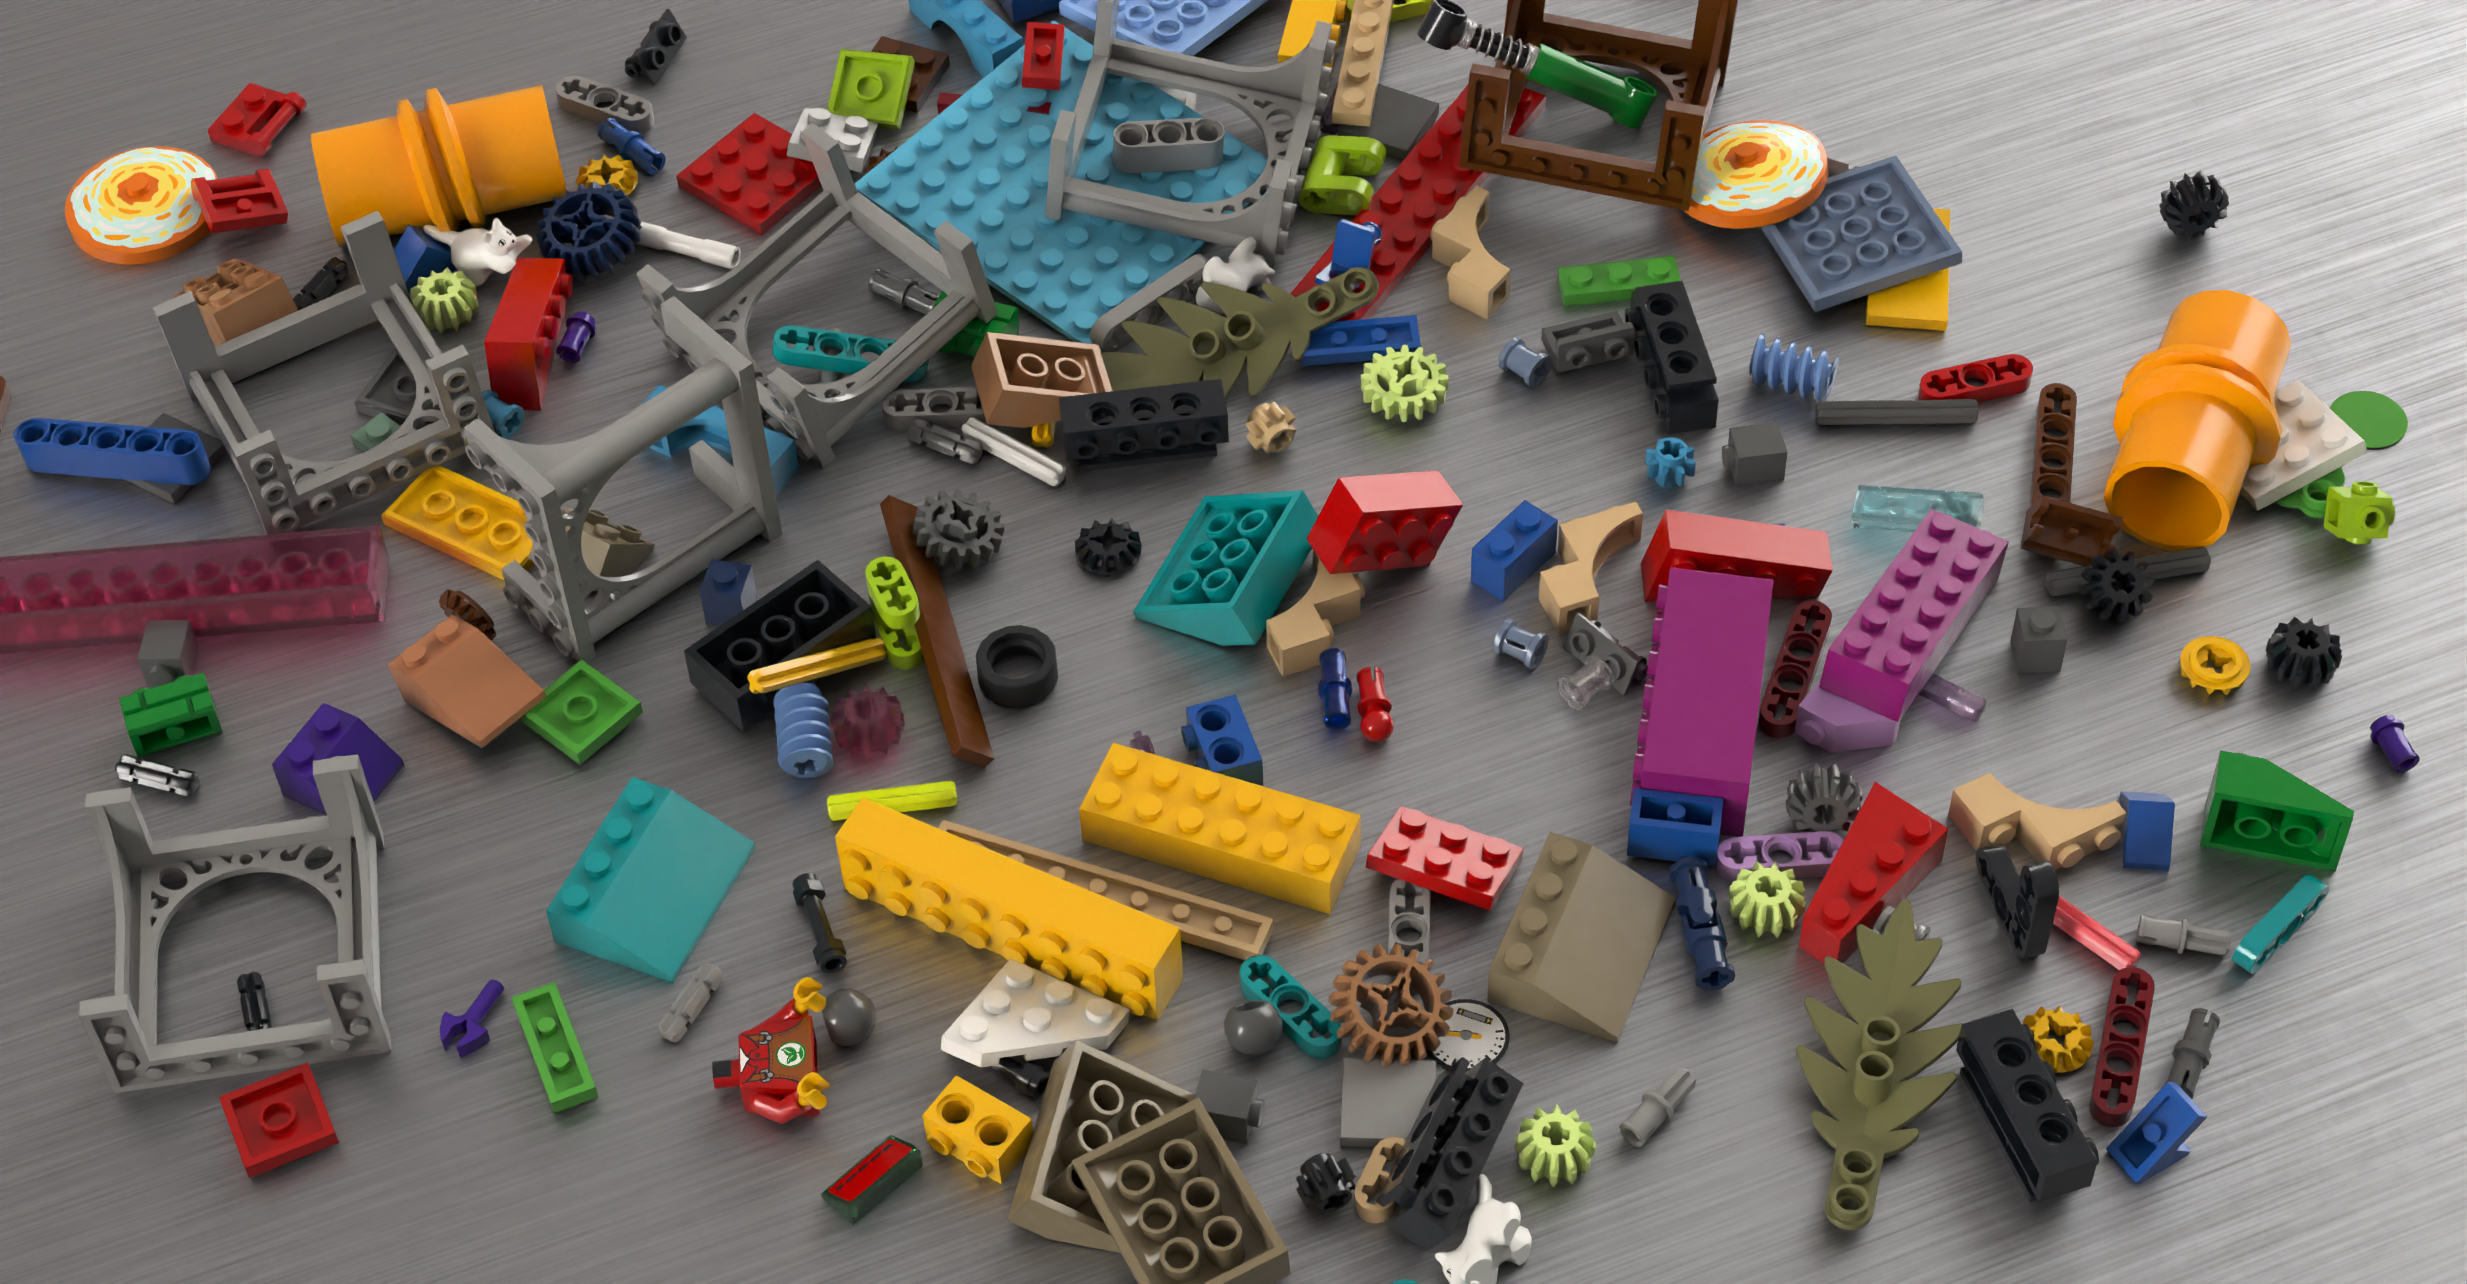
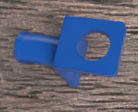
M1341 219L1337 223L1332 262L1316 275L1315 283L1321 285L1331 280V276L1341 275L1355 267H1363L1370 270L1373 247L1382 240L1379 238L1382 236L1381 228L1373 222H1365L1359 225Z

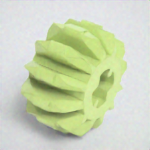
M448 267L442 273H435L431 270L430 277H418L417 286L411 288L410 299L412 306L428 330L436 328L442 334L447 328H453L458 332L459 324H471L472 315L478 313L479 304L476 286L472 283V279H467L463 271L451 273Z
M1758 861L1752 867V871L1741 868L1740 873L1737 875V880L1733 881L1729 888L1728 897L1730 898L1729 911L1731 917L1739 919L1741 931L1751 927L1755 928L1758 938L1764 931H1770L1776 938L1782 933V928L1793 931L1797 925L1798 918H1801L1805 911L1806 901H1804L1805 889L1803 882L1795 880L1793 868L1783 872L1779 871L1776 861L1770 868H1764Z
M1556 1104L1550 1114H1547L1538 1107L1536 1112H1534L1533 1119L1523 1118L1520 1124V1133H1518V1137H1515V1150L1519 1155L1518 1164L1521 1170H1531V1177L1534 1183L1543 1177H1547L1553 1188L1558 1183L1559 1178H1564L1573 1185L1577 1179V1173L1587 1174L1591 1166V1158L1595 1155L1596 1142L1591 1137L1592 1128L1590 1123L1579 1122V1115L1576 1109L1564 1115L1561 1114L1558 1104Z

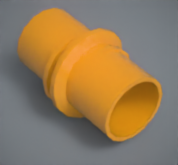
M542 85L447 105L437 88L427 89L424 110L416 112L408 99L399 100L396 116L311 134L318 178L338 247L347 245L341 226L376 211L383 218L389 236L404 233L408 225L423 228L425 225L436 226L440 232L450 230L459 232L461 220L468 219L473 228H481L485 225L486 215L553 201L552 197L561 199L565 196L566 184Z
M2230 290L2202 291L2189 296L2172 311L2158 350L2144 355L2127 372L2116 404L2113 422L2120 449L2107 480L2104 500L2109 514L2123 517L2121 526L2123 531L2144 544L2169 551L2206 547L2214 544L2227 530L2248 469L2258 464H2268L2275 458L2283 430L2275 408L2274 395L2288 358L2291 341L2287 326L2272 308L2252 296Z

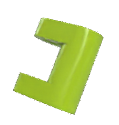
M1327 135L1319 138L1306 171L1304 182L1302 183L1300 198H1298L1300 205L1310 212L1323 214L1357 215L1361 209L1368 210L1373 197L1371 184L1360 177L1342 176V174L1371 176L1379 173L1386 158L1385 146L1380 141L1370 137Z
M878 557L872 560L865 570L876 636L884 641V648L887 652L886 657L892 666L902 670L914 669L924 661L914 625L920 616L918 597L900 561L893 557ZM904 636V641L910 651H904L902 647H899V638Z

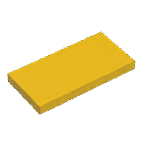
M1933 208L1950 233V209ZM1949 268L1868 294L1866 325L1946 331L1948 324Z
M440 465L423 471L381 515L385 526L504 580L502 568L514 560L527 572L535 565L534 561L528 559L533 542L525 531L524 524L527 522V519L519 502Z

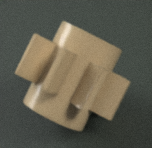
M1272 402V404H1261L1255 407L1248 416V423L1245 426L1250 432L1246 438L1256 450L1263 448L1267 454L1270 451L1273 453L1283 451L1294 439L1296 429L1292 423L1296 418L1286 406L1280 408L1275 402Z

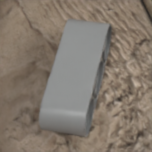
M1206 117L1125 122L1118 125L1114 130L1112 162L1119 171L1130 174L1215 168L1220 165L1223 159L1225 128L1218 120Z

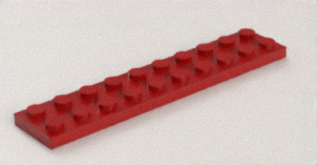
M1468 85L1373 195L1368 210L1361 209L1351 221L1359 225L1365 222H1373L1381 228L1382 236L1379 238L1382 240L1373 247L1370 271L1374 273L1378 280L1379 290L1372 302L1336 321L1370 319L1432 245L1430 234L1435 223L1440 219L1443 220L1453 210L1456 202L1461 197H1466L1476 186L1480 187L1491 174L1459 167ZM1526 87L1524 88L1508 135L1521 137L1546 107V95ZM1334 242L1290 293L1292 296L1297 297L1313 287L1319 286V284L1315 283L1316 275L1332 262ZM1366 284L1358 286L1354 293L1357 294L1363 291ZM1330 302L1321 303L1318 311L1326 310Z

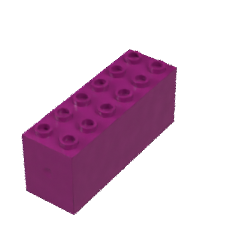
M1670 568L1668 585L1659 584L1656 610H1664V612H1657L1654 618L1652 643H1659V645L1652 644V649L1649 653L1647 676L1655 678L1648 677L1644 689L1642 710L1649 711H1643L1642 718H1640L1637 744L1641 745H1638L1637 752L1635 753L1630 806H1632L1634 788L1723 798L1720 835L1743 836L1774 580Z

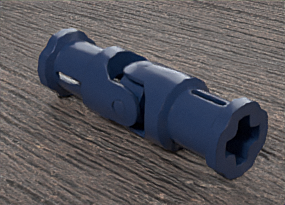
M1697 856L1681 858L1670 866L1668 872L1671 881L1676 883L1679 896L1677 897L1676 905L1678 913L1682 917V930L1689 955L1694 957L1697 968L1694 980L1697 987L1707 991L1722 989L1733 982L1736 975L1733 966L1727 962L1725 949L1728 943L1721 917L1716 910L1718 903L1715 892L1709 889L1707 881L1709 867L1706 860ZM1689 870H1693V873H1692L1691 876H1690Z

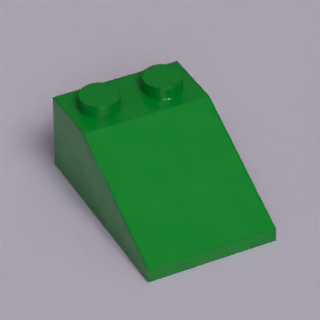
M2220 750L2205 803L2200 846L2336 872L2353 821L2354 811L2267 759L2249 756L2244 753Z

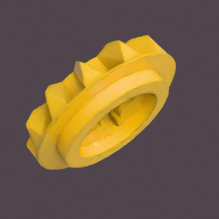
M605 154L600 160L589 159L588 166L579 167V177L576 178L577 187L581 183L589 188L594 181L603 187L606 185L603 175L611 174L610 179H608L609 183L616 190L621 189L627 196L632 193L638 183L637 170H635L632 160L624 161L620 154L612 159L607 158Z
M2204 636L2190 641L2183 648L2179 660L2181 676L2190 679L2192 688L2198 686L2206 688L2208 695L2215 690H2220L2225 695H2228L2233 688H2242L2249 676L2251 667L2248 655L2238 644L2217 636ZM2208 659L2215 667H2222L2220 674L2216 673L2213 668H2206Z
M2060 1005L2055 1010H2046L2041 1006L2035 1014L2025 1016L2022 1025L2026 1024L2030 1028L2035 1040L2036 1051L2043 1062L2047 1061L2051 1065L2054 1073L2076 1070L2088 1061L2093 1050L2094 1041L2091 1036V1025H2085L2080 1020L2079 1012L2071 1015L2063 1012ZM2050 1028L2057 1035H2066L2063 1046L2058 1044L2055 1039H2048Z

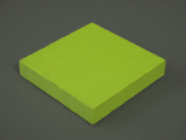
M840 49L827 110L832 114L845 117L859 116L865 118L868 122L877 123L878 128L900 130L915 60L912 56Z

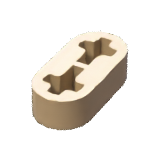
M1390 1137L1380 1141L1373 1149L1356 1184L1354 1191L1355 1211L1366 1222L1376 1224L1387 1221L1392 1217L1398 1205L1393 1200L1384 1207L1377 1202L1373 1205L1368 1203V1198H1373L1376 1195L1379 1186L1383 1188L1390 1174L1386 1172V1160L1391 1161L1394 1156H1399L1406 1141L1403 1138Z

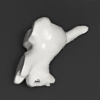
M498 218L493 220V227L490 231L483 228H473L462 232L452 230L440 232L436 226L425 225L423 227L424 232L432 239L448 244L451 247V262L458 271H463L467 279H472V283L476 287L483 284L493 270L501 274L510 271L516 265L515 259L519 253L532 242V237L528 234L516 237L510 229L502 225Z
M1249 237L1235 248L1229 257L1228 263L1223 262L1218 256L1212 257L1204 266L1202 278L1203 282L1221 284L1247 292L1253 285L1262 287L1263 283L1271 284L1268 276L1274 275L1275 271L1269 268L1262 255L1253 253L1257 241L1253 237ZM1200 286L1196 294L1197 304L1219 315H1225Z
M1480 1174L1477 1180V1203L1470 1216L1467 1235L1462 1244L1455 1251L1448 1253L1438 1252L1435 1254L1436 1260L1443 1267L1441 1271L1448 1279L1449 1284H1496L1500 1264L1504 1261H1510L1521 1265L1530 1255L1532 1238L1527 1228L1519 1226L1521 1215L1518 1206L1513 1202L1502 1203L1493 1199L1492 1186L1484 1174Z

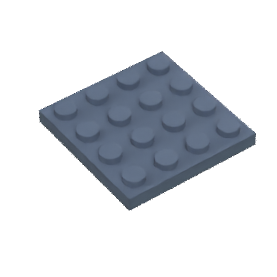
M1896 155L1828 177L1824 190L1809 207L1783 221L1761 226L1814 312L1962 263V250Z

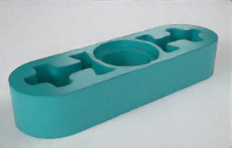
M2306 874L2244 936L2233 953L2232 961L2249 973H2256L2319 909L2329 892V886L2313 875Z
M1265 955L1252 956L1243 962L1240 967V989L1243 995L1250 1001L1266 1000L1270 1002L1281 1016L1282 1031L1307 1055L1316 1059L1330 1058L1340 1050L1342 1038H1337L1336 1032L1341 1027V1023L1330 1021L1331 1012L1279 963ZM1257 975L1259 978H1263L1268 975L1269 986L1261 979L1253 982L1252 976ZM1294 999L1299 1001L1303 1008L1298 1013L1285 1014L1278 1009V1005L1284 1000ZM1313 1029L1321 1035L1329 1032V1038L1325 1039L1322 1036H1318L1314 1039Z

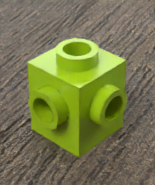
M2369 481L2352 482V487H2328L2323 526L2325 529L2338 538H2346V541L2355 544H2370L2372 538H2388L2389 525H2392L2395 519V505L2393 497L2380 490L2378 484Z

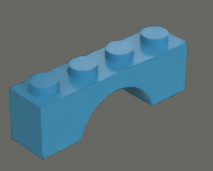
M909 0L910 11L930 29L945 22L956 32L970 56L973 68L983 77L987 76L1023 46V38L980 0Z
M659 384L642 404L666 390L667 387ZM714 405L648 448L672 457L703 440L710 447L719 448L732 455L724 411ZM764 428L775 494L777 495L799 468L795 440L786 434Z

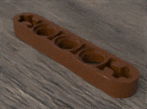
M2052 383L2046 385L2040 392L2036 416L2030 507L2042 496L2040 491L2044 489L2058 491L2062 496L2056 499L2070 503L2077 396L2075 391L2065 384ZM2054 401L2060 402V413H2053ZM2056 428L2063 431L2065 436L2054 438L2047 435L2044 431ZM2047 458H2054L2061 461L2063 466L2051 468L2042 461Z

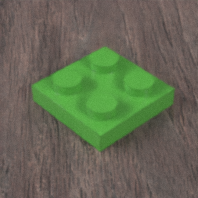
M581 659L544 690L547 697L523 715L521 722L581 765L640 716L643 711L640 701Z

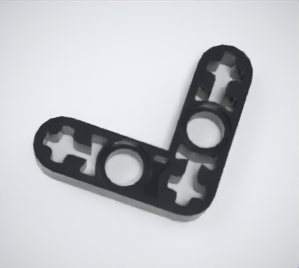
M2003 844L1979 848L1976 852V862L1980 878L2016 955L2020 959L2045 954L2059 899V883L2053 866L2048 861L2022 867L2019 876Z

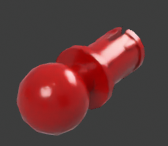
M1366 667L1358 671L1356 675L1360 693L1357 710L1362 717L1360 730L1362 735L1371 742H1385L1394 731V721L1389 714L1392 710V705L1385 693L1384 672L1382 669L1375 667V679L1372 680L1371 667Z

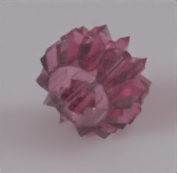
M866 684L863 692L856 693L849 689L847 699H836L835 711L831 713L830 722L839 748L847 747L852 757L863 751L870 759L873 751L879 750L887 755L889 744H899L901 731L904 730L905 726L904 713L901 712L900 702L897 700V697L888 696L884 687L871 692V689Z

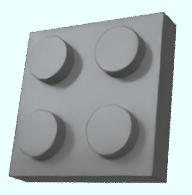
M804 107L788 142L787 156L812 161L801 132L814 123L839 142L849 170L862 172L876 139L878 124L868 122L865 118L859 116L845 117L832 114L823 108L809 109Z

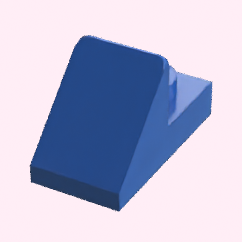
M2167 1082L2111 1142L2106 1150L2136 1183H2142L2183 1159L2191 1152L2184 1142L2207 1116L2177 1083Z

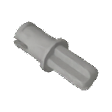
M2141 914L2136 943L2177 949L2178 954H2182L2183 949L2226 955L2230 949L2231 933L2225 930L2188 924V918L2184 917L2182 921Z
M1686 1068L1674 1069L1654 1091L1644 1093L1640 1106L1619 1126L1621 1135L1628 1143L1635 1147H1642L1663 1122H1669L1674 1118V1109L1696 1085V1079Z

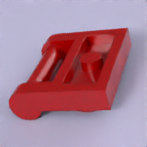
M249 83L209 127L210 140L262 157L270 150L272 140L293 116H299L306 109L307 103L296 92L284 94Z
M269 169L256 170L253 175L214 180H206L205 177L191 179L193 198L195 201H198L211 234L287 223L288 211Z

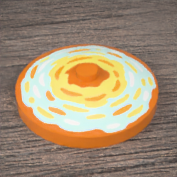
M1744 121L1714 129L1704 134L1698 155L1689 211L1684 212L1705 224L1732 229L1761 227L1788 219L1809 207L1820 196L1827 184L1829 170L1824 146L1809 131L1780 121Z
M141 147L110 156L87 170L76 181L68 194L65 204V218L71 235L83 251L97 259L110 263L126 265L145 264L175 256L198 243L210 231L198 201H195L193 198L191 179L205 177L206 180L217 179L216 173L201 157L186 150L173 147Z

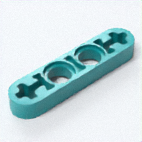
M783 326L774 334L772 354L777 361L790 366L854 374L873 362L862 358V353L872 352L880 356L897 340L801 326ZM787 343L795 344V347H788ZM808 345L813 346V351L808 350ZM826 346H832L840 350L841 353L836 356H830L823 353L821 349ZM929 359L903 382L922 380L926 376Z

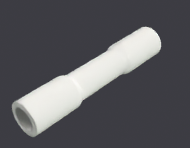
M641 221L642 229L639 230L641 241L635 244L700 259L702 262L728 269L735 268L740 262L741 249L739 247L710 239L702 240L668 231L664 227Z

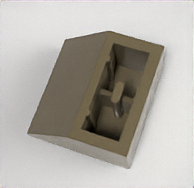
M563 508L561 513L567 514L574 509ZM590 508L581 536L582 557L587 568L591 572L605 577H621L632 574L653 552L655 544L641 538L642 531L625 524H618L616 526L608 522L609 515ZM570 525L565 527L566 532L569 530ZM532 545V548H531V551H530V554H529V557H528V559H530V560H532V561H533V559H532V556H531V552L534 551V546H533V545Z

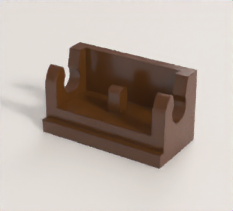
M2042 495L2026 512L2020 549L2081 566L2091 565V559L2096 555L2100 554L2105 557L2107 551L2117 548V546L2111 545L2113 536L2121 529L2123 517Z

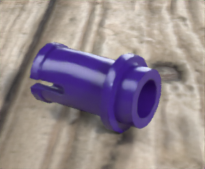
M579 311L569 316L566 320L567 330L556 348V353L560 354L559 358L565 362H579L588 340L595 336L597 332L596 321L590 314Z
M2385 715L2371 724L2370 730L2372 732L2370 738L2373 743L2380 745L2394 772H2406L2418 764L2420 757L2415 753L2403 733L2405 726L2403 722L2395 719L2393 715Z

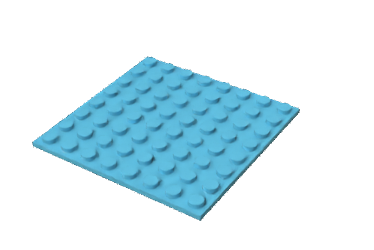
M1065 28L1060 90L1022 87L1024 44L859 179L855 186L860 194L939 251L941 250L934 230L946 220L973 240L989 285L1073 342L1094 344L1090 340V330L1098 318L1188 258L1198 254L1210 242L1065 209L1061 220L1045 217L1051 138L1060 111L1074 112L1094 48L1092 44ZM1108 74L1074 178L1174 201L1208 203L1233 197L1249 188L1260 177L1268 158L1225 131L1223 159L1220 165L1215 168L1134 174L1119 171L1112 162L1114 130L1118 125L1131 121L1205 117L1152 83ZM1045 102L1052 103L1049 115L1027 111L1029 106L1038 107ZM1267 190L1260 191V194L1264 195ZM1247 202L1242 207L1245 209L1254 203ZM1226 210L1223 213L1229 214L1234 213V211Z

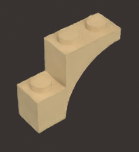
M1476 186L1466 197H1461L1456 202L1453 210L1443 220L1440 219L1435 223L1431 230L1430 239L1432 240V259L1450 267L1447 274V282L1449 283L1448 301L1488 320L1510 297L1511 269L1501 264L1489 254L1480 241L1479 232L1489 220L1490 191Z
M1636 501L1622 506H1614L1599 513L1582 518H1574L1559 524L1557 552L1564 565H1556L1548 570L1541 571L1539 581V601L1558 635L1569 632L1575 615L1578 612L1591 621L1598 620L1599 594L1594 584L1597 572L1614 553L1641 540L1643 512Z
M1314 550L1313 564L1317 574L1308 592L1290 609L1266 620L1267 648L1282 677L1330 662V644L1335 642L1332 626L1361 616V598L1365 597V589L1360 576L1357 573L1330 574Z
M1987 773L1953 789L1948 817L1976 851L1979 848L1997 844L2006 845L2016 837L2037 863L2048 861L2056 870L2060 867L2069 868L2078 863L2082 857L2098 849L2104 851L2113 847L2121 838L2126 811L2116 800L2105 805L2085 809H2064L2038 804L2014 793L2000 783L1991 773Z

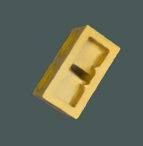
M957 1075L922 1115L926 1140L935 1151L942 1155H953L963 1161L967 1168L975 1175L983 1178L988 1176L1000 1184L1006 1180L1027 1154L1033 1134L1032 1119ZM955 1120H964L963 1122L958 1124L951 1123ZM992 1142H1002L1001 1144L996 1146L988 1145Z

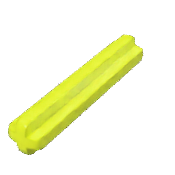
M950 780L835 794L828 796L827 809L830 820L837 821L848 819L862 798L900 813L952 807L957 804V791L954 781Z

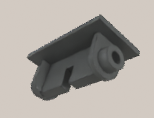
M1576 613L1563 648L1623 696L1627 694L1633 679L1636 678L1641 681L1647 676L1648 665H1646V658L1636 655L1626 646L1622 647L1618 643L1619 640L1602 628L1598 620L1591 621L1581 613Z

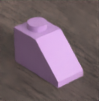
M1820 681L1798 705L1795 733L1802 736L1810 744L1818 745L1831 753L1892 746L1897 740L1900 721L1898 723L1819 688Z

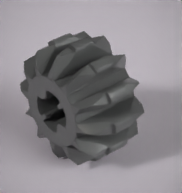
M1816 762L1813 771L1799 769L1797 779L1789 780L1786 809L1789 817L1794 819L1797 830L1808 828L1810 832L1829 831L1834 833L1835 829L1838 828L1849 831L1851 821L1855 820L1861 809L1862 801L1861 788L1858 782H1855L1850 770L1840 772L1836 763L1828 769H1822Z

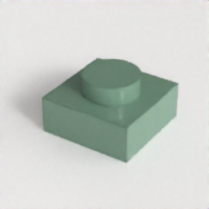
M381 412L351 434V439L354 447L361 452H366L384 442L401 426Z

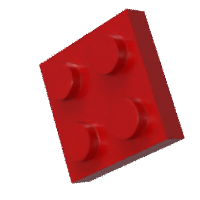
M308 1062L219 1096L249 1178L339 1143Z

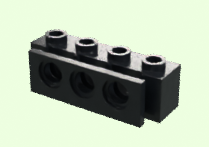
M1683 281L1635 287V291H1632L1631 307L1625 309V323L1631 322L1635 328V354L1638 361H1644V379L1647 389L1654 390V409L1657 419L1664 420L1668 434L1715 428L1719 399L1713 384L1717 383V377Z
M1222 379L1059 397L1066 461L1078 460L1080 472L1217 456L1216 444L1229 442L1228 413ZM1194 444V446L1189 448L1181 447V445ZM1153 448L1151 452H1141L1142 449ZM1113 453V455L1109 457L1100 456V454Z
M2013 1009L1962 1024L1956 1048L1965 1066L1960 1068V1075L2029 1202L2034 1200L2041 1202L2091 1186L2096 1166L2099 1163L2098 1150L2093 1140L2089 1137L2085 1138L2078 1126L2077 1114L2071 1101L2063 1099L2060 1094L2051 1065L2047 1061L2043 1062L2035 1049V1040L2030 1028L2026 1024H2021Z
M1462 1057L1438 1075L1376 1200L1383 1207L1392 1200L1398 1203L1388 1226L1426 1251L1452 1234L1524 1084L1487 1058H1484L1466 1072L1470 1061Z

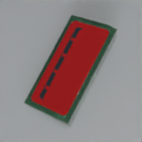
M890 1135L821 1193V1197L854 1225L923 1166L921 1151L915 1145Z

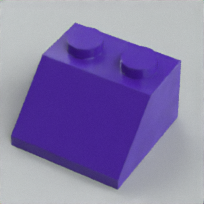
M322 703L272 763V767L284 797L327 815L313 777V761L329 759L335 756L358 754L373 802H375L404 766V762L360 718Z

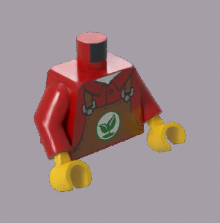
M810 977L801 979L794 988L793 999L770 1018L751 1030L743 1031L738 1036L739 1059L712 1062L714 1088L740 1086L746 1111L756 1113L779 1124H785L800 1115H820V1109H823L827 1104V1097L821 1091L828 1089L830 1083L818 1074L817 1039L812 1016H808V1009L813 1012H819L825 1008L826 998L817 993L822 989V984Z

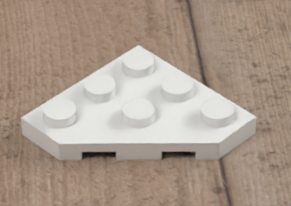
M2299 380L2275 392V408L2283 430L2276 456L2268 464H2258L2248 469L2240 494L2257 511L2367 453L2364 440Z
M1010 959L941 1036V1050L978 1067L999 1065V1058L1024 1055L1026 1061L1060 1056L1063 1049L1068 1048L1075 1040L1098 1050H1104L1111 1045L1129 1023L1130 1009Z

